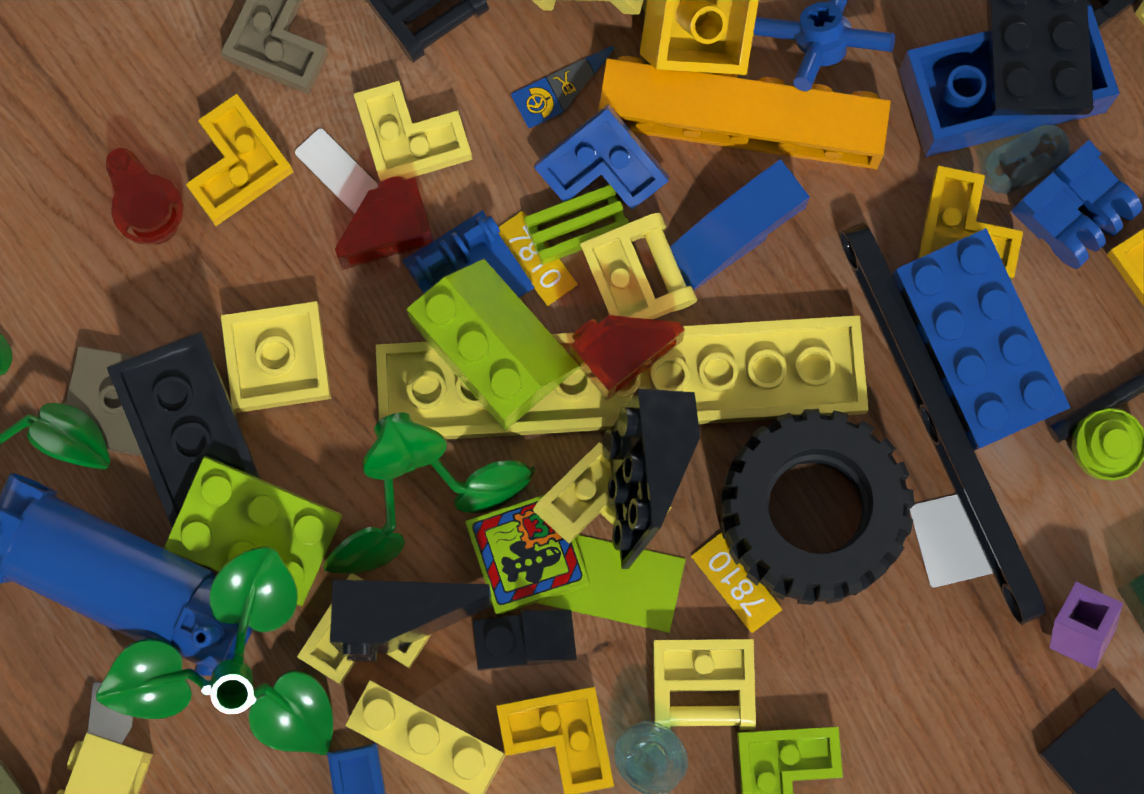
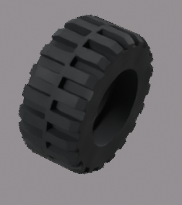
M804 409L800 416L793 417L790 413L777 417L773 424L768 427L764 425L751 435L749 441L744 446H741L724 480L719 503V510L722 514L720 527L723 539H727L730 545L729 554L736 565L740 563L748 572L746 577L756 586L759 583L771 590L769 594L782 600L785 597L797 599V604L812 605L814 602L822 601L830 604L842 601L845 597L857 595L884 575L889 567L897 561L905 548L903 543L911 533L914 519L910 518V509L915 505L914 491L907 489L905 482L910 476L905 463L900 462L897 464L892 456L896 448L887 438L880 442L871 434L874 430L873 426L863 420L859 425L847 421V413L834 410L831 416L820 415L819 409ZM799 464H820L836 470L852 484L859 497L861 519L857 531L845 545L836 550L826 553H810L800 550L788 543L778 533L771 521L769 513L771 490L777 479L784 472Z

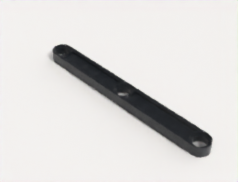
M862 222L841 231L840 240L847 260L1012 615L1021 625L1044 616L1046 610L1040 591L870 228L866 223Z

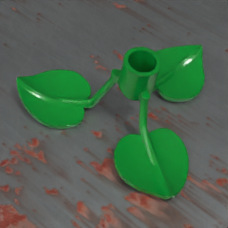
M0 333V375H4L12 364L13 356L9 343ZM61 403L44 404L38 412V417L26 415L0 433L1 445L22 429L29 427L27 431L29 442L36 449L50 457L96 469L107 470L110 464L107 447L97 424L86 413L70 405Z
M399 412L388 415L375 425L374 432L377 439L365 455L362 463L366 476L384 480L386 522L381 529L376 527L364 528L346 538L323 564L324 572L338 574L368 572L388 564L403 550L405 540L402 534L393 533L396 529L393 478L414 471L418 467L431 464L455 493H460L454 500L455 508L462 512L480 513L496 509L516 497L528 485L536 470L534 466L529 467L519 461H498L476 470L467 478L466 482L457 481L439 460L447 448L446 440L442 434L426 426L414 423L408 413Z
M268 546L253 548L238 554L221 568L212 583L210 607L213 616L223 623L239 624L233 659L219 663L211 674V680H206L193 669L182 670V655L170 643L159 639H143L128 645L117 655L96 692V700L118 713L143 719H164L180 713L189 705L192 691L186 679H190L201 688L204 695L211 694L213 705L223 713L237 714L250 706L249 724L253 735L259 742L272 749L327 755L333 735L331 704L324 687L317 679L305 672L292 670L280 675L273 687L267 683H262L253 688L252 671L243 662L248 626L259 632L274 631L290 620L297 606L298 596L294 577L276 549Z

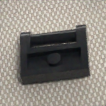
M365 0L412 63L425 55L424 49L473 15L478 18L489 10L486 0H461L412 34L406 25L442 0Z

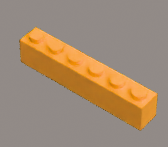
M621 56L617 60H606L598 112L609 104L635 134L878 169L884 156L891 100L879 99L877 94L868 91H855L851 95L832 92L830 87L821 84H813L809 91H801L795 86L785 85L786 83L783 80L774 77H761L756 81L739 78L737 74L658 70L652 65L645 64L640 58Z

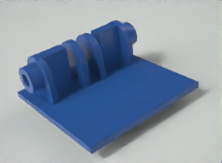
M483 210L402 260L423 294L444 277L482 259L487 261L519 298L535 288L498 234L500 230L491 216L487 217Z

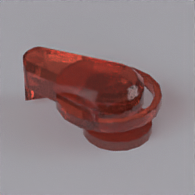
M126 148L114 149L106 158V169L115 191V196L112 199L111 214L116 228L125 238L137 244L159 245L169 241L175 235L183 219L184 204L180 192L171 181L159 175L150 174L132 151ZM175 203L178 204V209H177V211H176V209L172 206V205L175 204ZM132 228L136 236L128 233L127 230Z

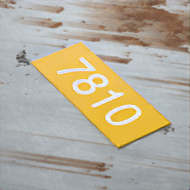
M522 210L499 226L500 232L498 234L535 287L536 292L545 304L549 306L578 286V283L560 259L541 265L524 224V217L527 215ZM544 242L546 249L549 248V244Z
M721 532L691 557L748 630L754 633L783 609L772 595L769 594L764 585L759 583L756 586L746 577L748 572L740 563L735 564L729 554L731 548L728 540L723 539Z

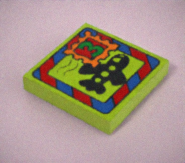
M544 495L465 521L485 583L490 586L491 601L496 616L590 585L575 538L568 543L533 511L537 502Z

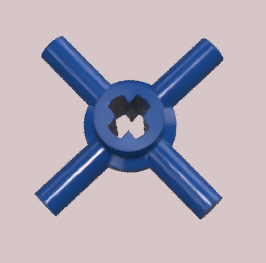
M828 0L827 2L814 3L802 11L800 22L756 17L754 35L796 40L798 48L805 53L793 80L794 86L801 91H809L820 66H830L841 61L847 53V47L892 52L895 44V34L852 28L849 20L843 16L848 0Z

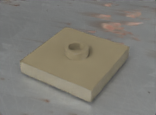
M78 346L66 405L80 409L93 419L102 433L107 451L143 457L107 370L109 365L134 355Z

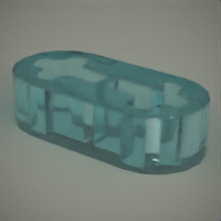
M1045 124L996 148L990 153L982 167V175H985L984 183L989 189L997 193L1007 194L1050 173L1061 165L1069 152L1070 142L1067 135L1062 129L1054 125ZM1040 139L1045 145L1053 142L1056 146V149L1051 154L1052 158L1047 152L1034 158L1031 157L1030 154L1036 150L1040 144ZM999 160L1005 166L1018 160L1020 161L1021 165L1014 170L1011 180L1006 174L998 176L995 173Z

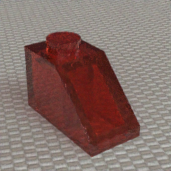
M402 176L391 177L381 181L377 185L378 188L367 192L335 247L342 270L418 249L433 241L415 177L407 180Z
M608 315L600 323L595 319L588 321L573 334L572 338L575 342L571 345L570 356L608 401L683 341L685 329L679 322Z

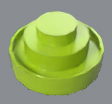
M1108 408L1092 412L1079 422L1073 433L1072 451L1075 461L1083 472L1095 479L1115 481L1129 477L1140 468L1144 460V428L1134 416L1123 410Z

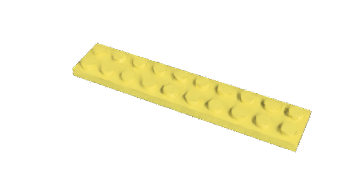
M860 315L551 334L579 365V369L506 431L428 342L376 345L379 421L394 413H408L414 423L439 432L445 440L610 430L618 419L621 408L626 407L637 389L695 392L699 424L775 420L777 417L790 413L793 417L800 416L804 409H819L820 415L831 416L834 410L847 413L848 415L866 414L869 411Z

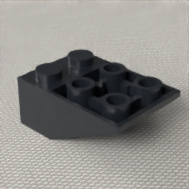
M637 389L626 407L621 408L619 417L612 428L605 432L603 453L605 459H610L612 474L608 482V499L610 504H615L616 522L613 527L612 539L615 550H620L622 569H629L662 527L699 442L700 430L695 392Z

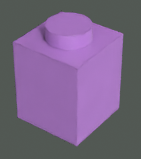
M1076 582L1055 619L1049 648L1096 670L1116 632L1123 603Z

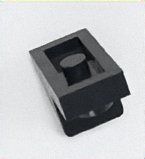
M571 610L521 611L522 615L473 620L478 671L577 660Z

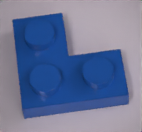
M609 104L537 160L534 165L536 171L563 202L570 200L597 177L602 175L629 208L633 210L669 182V175Z

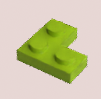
M839 727L737 733L741 794H794L793 781L843 778Z

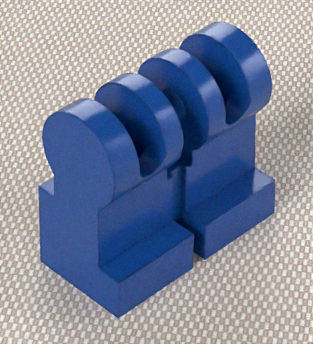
M1090 140L1082 145L1011 210L1039 240L1042 238L1051 247L1052 251L1062 262L1074 269L1080 268L1089 259L1086 248L1091 251H1098L1106 244L1103 232L1109 236H1115L1123 229L1121 218L1131 221L1142 211V204L1135 192L1128 185L1119 181L1099 158L1102 153ZM1080 206L1088 214L1089 218L1078 210Z

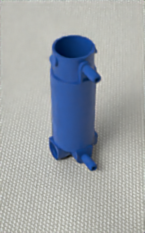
M16 473L9 474L0 493L1 584L15 582L135 641L159 639L170 643L179 650L182 658L196 664L194 670L202 676H211L214 668L219 663L233 659L239 623H223L213 616L210 607V590L215 574L212 571L55 497L58 491ZM249 626L247 628L245 646L253 631Z

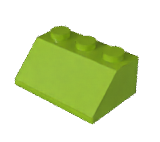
M485 259L444 277L407 308L411 324L505 431L579 369V365Z

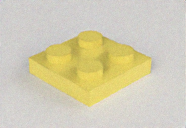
M317 301L221 315L231 402L235 413L331 399L320 308Z

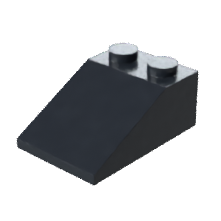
M333 580L330 643L339 652H342V656H347L348 661L376 662L377 653L394 652L491 607L492 596L489 584Z

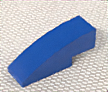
M781 159L731 195L670 246L686 286H691L693 290H696L766 240L769 233L806 208L810 196Z

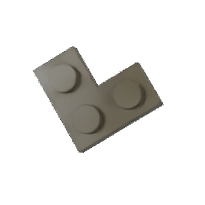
M246 0L221 51V55L225 61L309 95L328 56V51L323 45L288 32L303 0Z

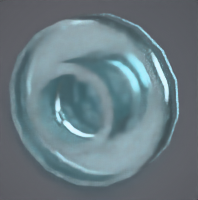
M642 721L633 724L617 740L614 750L616 766L621 776L630 786L643 794H667L685 777L688 768L687 752L681 740L669 728L657 722Z

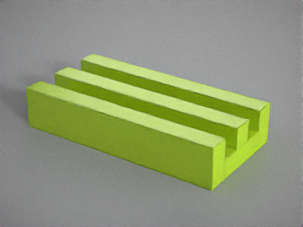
M611 185L524 217L525 227L541 265L581 251V243L629 223L628 219L624 216L621 202L616 197V191ZM607 201L608 205L542 231L538 230L540 226ZM611 216L615 220V223L547 249L544 245V242Z

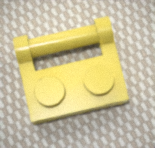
M661 213L647 215L580 244L616 330L632 329L670 312L685 309L697 302L694 290L691 286H686L663 232L666 225ZM641 238L646 239L668 291V294L656 299L632 242Z
M754 639L653 641L655 732H670V726H739L740 731H755ZM738 691L739 704L738 706H670V692Z

